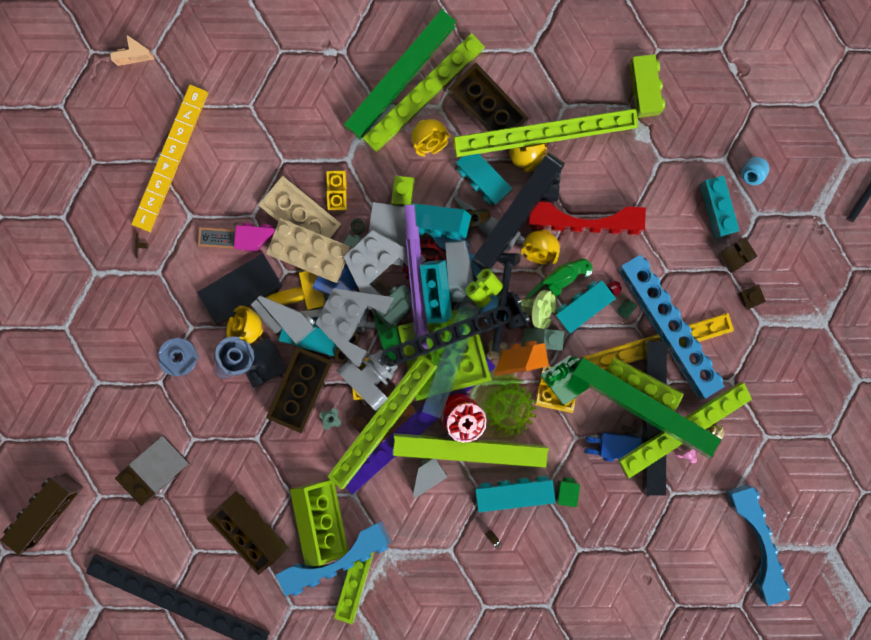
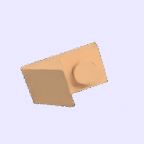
M128 35L129 50L121 48L117 49L116 52L110 53L111 61L117 66L155 59L154 55L147 48Z

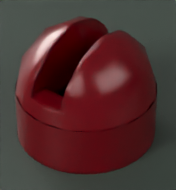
M611 281L606 284L615 297L622 290L618 281Z

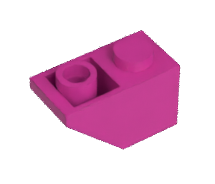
M242 223V226L236 225L234 249L257 252L272 239L276 229L272 228V225L261 224V227H253L254 224Z

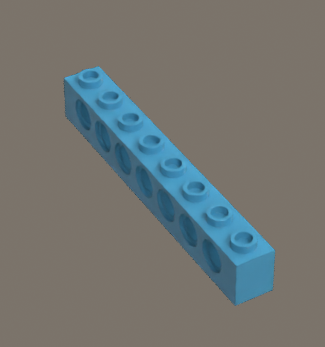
M640 254L617 270L661 340L667 342L669 353L698 399H706L725 387L722 383L723 379L713 369L711 359L702 352L700 342L692 336L690 326L683 322L679 309L671 303V297L661 287L658 276L650 270L648 260ZM637 273H641L644 276V281L638 280ZM648 289L653 290L654 298L648 296ZM658 305L664 307V314L659 313ZM669 321L674 323V331L669 329ZM679 338L685 340V347L679 345ZM690 354H692V355L695 356V358H696L695 364H692V363L690 362V360H689ZM701 371H704L706 374L705 381L700 378Z

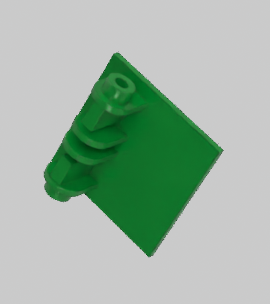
M568 356L540 375L563 406L589 389V387L572 377L573 371L576 370L580 363L578 357Z

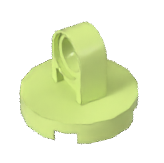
M542 290L536 299L527 298L521 300L520 307L522 312L525 311L527 315L532 316L533 324L537 328L546 329L552 322V319L549 318L551 312L555 313L556 298L554 294H551V291Z

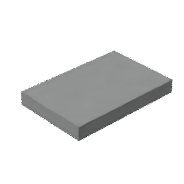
M373 202L369 231L373 229L406 247L404 207ZM398 258L392 264L403 266L404 262Z

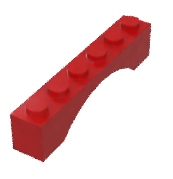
M539 202L528 217V227H532V230L537 231L551 228V231L556 232L570 229V232L575 233L589 230V233L593 234L608 231V234L612 235L627 232V235L637 236L645 231L646 207L627 206L612 216L586 220L567 215L550 202Z

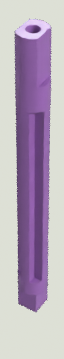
M415 204L404 205L405 236L415 338L428 334L420 272L422 260L419 227L416 222ZM427 339L422 341V346L425 349H428Z

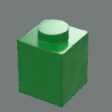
M564 477V480L558 479L555 501L558 505L577 507L580 484L575 481V478Z

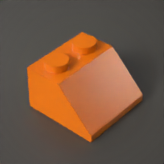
M536 340L525 342L524 347L521 346V343L510 345V349L503 350L495 369V376L525 372L549 366L545 343L537 344Z

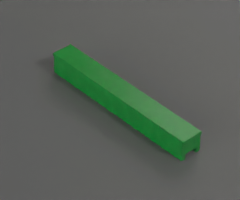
M443 8L345 122V129L359 140L364 137L456 28L454 25L456 20L448 15Z
M583 358L572 373V377L706 458L711 459L714 456V452L722 439L587 359Z

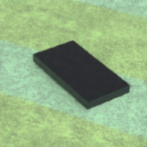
M262 253L197 293L215 324L219 325L234 316L236 312L233 311L238 306L249 307L255 300L259 301L257 299L259 296L266 297L283 287L266 256Z

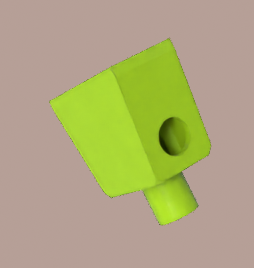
M394 176L391 205L399 206L412 203L415 178Z

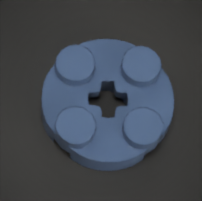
M169 339L159 349V365L169 375L182 376L189 374L195 368L199 359L196 347L187 339ZM182 353V361H175L174 354Z

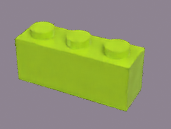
M656 54L633 57L629 62L637 117L658 116L665 109V99L661 96L663 83L658 75L660 62L656 60Z

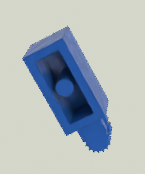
M600 432V437L586 436L585 441L590 443H599V448H585L584 453L599 455L603 457L604 461L614 462L615 459H620L639 447L642 438L637 435Z

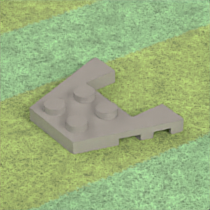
M373 229L343 255L361 293L381 295L370 283L398 258L408 266L407 247L394 242V240ZM421 255V260L423 263L426 259L424 256Z
M332 289L315 324L356 366L360 367L367 350L351 343L350 340L367 306L386 314L394 298Z

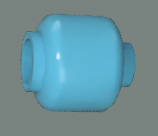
M761 157L748 159L741 171L742 179L750 185L761 184L769 174V164Z

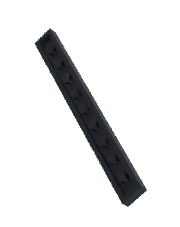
M93 555L86 574L233 640H267L270 632L100 555Z

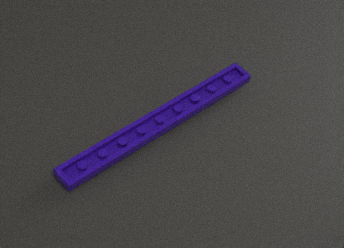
M486 357L488 369L491 372L496 367ZM474 386L432 397L393 433L420 435L439 418V408L447 397L456 393L466 394ZM393 433L374 449L347 484L346 488L352 495L395 457L393 456Z

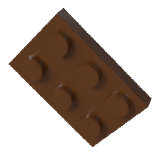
M391 383L381 392L388 398L396 386ZM367 404L349 422L361 433L379 408L375 411ZM411 404L408 405L379 444L417 412Z

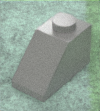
M424 458L420 461L421 465L418 467L413 492L414 498H417L447 478L445 470L437 459Z

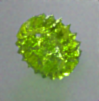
M508 383V389H505V386L502 384L500 385L501 392L494 388L496 396L488 395L493 400L492 402L488 400L485 402L487 405H491L490 408H485V412H491V414L486 416V419L493 418L489 424L493 426L497 423L498 425L495 427V430L499 431L502 427V434L504 435L507 429H509L510 435L514 434L513 429H516V432L520 434L521 426L524 430L528 429L525 425L526 422L530 425L533 424L529 417H536L535 414L531 413V410L535 411L537 407L530 404L536 401L535 399L528 400L532 395L531 392L524 395L525 387L518 391L519 384H516L514 389H512L511 383ZM514 393L521 396V398L514 402H509L504 395ZM499 399L503 404V410L496 416L495 405ZM505 401H506V403H507L508 405H509V404H510L511 406H512L513 404L515 405V407L513 408V410L515 411L514 413L516 414V417H515V415H514L513 413H512V414H511L510 412H509V414L506 413V411L508 410V408H507V405L505 404ZM525 402L526 413L522 419L518 409ZM509 416L517 421L516 424L512 425L500 422L503 418L505 419Z

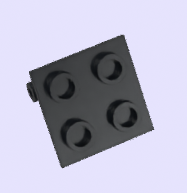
M513 291L509 292L507 302L514 316L505 324V327L509 330L518 327L520 329L529 327L528 322L530 320L525 311L522 312L519 296L514 294Z
M270 336L251 346L254 351V361L246 375L253 388L287 370Z

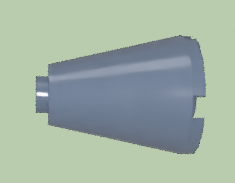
M239 337L223 339L217 345L214 352L213 370L215 375L225 379L246 373L254 361L252 347L247 341L244 342Z

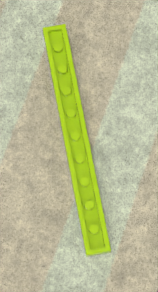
M637 109L452 137L455 157L635 129L638 128Z

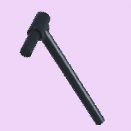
M503 253L497 261L504 266L503 287L500 291L498 307H506L512 267L520 262L519 253ZM498 311L496 318L499 321H504L505 313ZM503 325L494 330L492 352H499Z

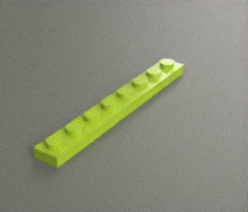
M471 33L363 137V140L377 153L485 49V46Z
M423 355L416 360L389 395L388 399L327 476L340 489H344L438 368L426 356Z
M739 382L685 418L703 429H707L752 400L745 383ZM662 431L617 461L625 477L631 478L683 443Z

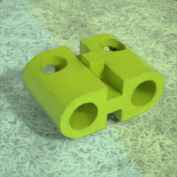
M490 269L481 271L476 276L478 280L476 282L472 281L465 289L467 296L479 308L485 307L492 300L490 296L492 294L496 296L503 287V284Z

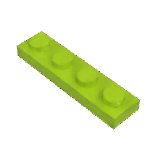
M617 358L612 359L607 369V372L673 411L677 410L684 393Z
M374 552L370 554L371 558L363 562L357 560L353 562L354 566L348 569L334 619L349 624L354 623Z

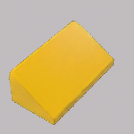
M301 286L265 297L284 306L305 300Z

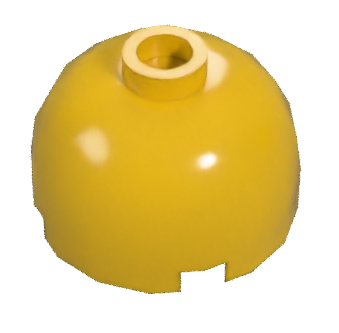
M421 120L411 133V143L417 155L424 157L426 156L425 153L429 152L433 155L441 151L448 144L447 138H450V134L438 120Z
M547 143L509 149L510 160L518 168H524L525 172L535 171V167L539 166L547 155Z
M535 231L524 239L521 254L525 253L527 255L526 259L537 264L547 265V262L555 264L559 258L560 244L550 231Z
M238 306L233 311L236 312L234 318L230 317L228 320L226 336L239 337L244 342L247 341L251 344L262 334L261 317L255 310L249 307Z

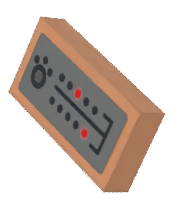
M199 227L198 247L234 249L236 230Z

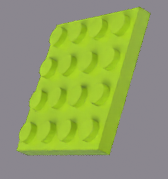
M472 306L452 311L453 317L447 322L427 323L428 333L473 317ZM414 322L397 326L402 343L415 338ZM461 325L459 327V332L462 335L469 334L468 326ZM441 333L442 341L449 342L451 340L450 333ZM480 335L424 355L438 368L415 397L416 401L492 381ZM427 339L428 349L433 347V342ZM406 346L403 349L406 356H412L415 352L412 346ZM418 358L407 361L408 370Z

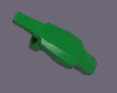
M579 259L558 266L526 295V298H530L545 284H547L546 287L552 294L557 297L561 294L562 288L571 284L579 274H584L585 277L590 276L593 272L592 264L587 259Z

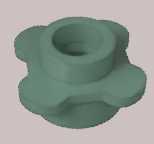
M333 408L331 411H322L320 413L324 429L328 430L330 427H339L341 425L337 409Z

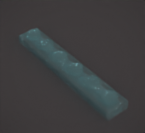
M461 301L454 323L478 315L480 307ZM461 325L459 327V332L462 335L469 334L468 326ZM449 334V337H448L447 342H449V341L451 340V335H450V334ZM469 338L444 348L422 412L438 418L442 417Z

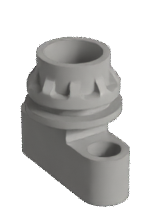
M381 349L375 354H370L368 362L365 359L363 360L366 367L362 371L350 359L337 370L347 383L375 411L388 399L376 385L380 381L387 385L386 379L389 378L391 380L394 371L398 368V366L387 367L382 363L381 355L383 351ZM385 355V361L387 363H393V361L387 355Z

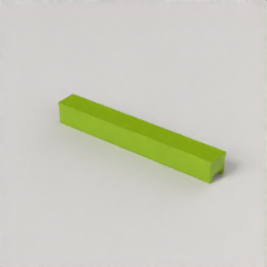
M393 433V456L546 467L549 448L546 445L487 440L459 442L449 437Z

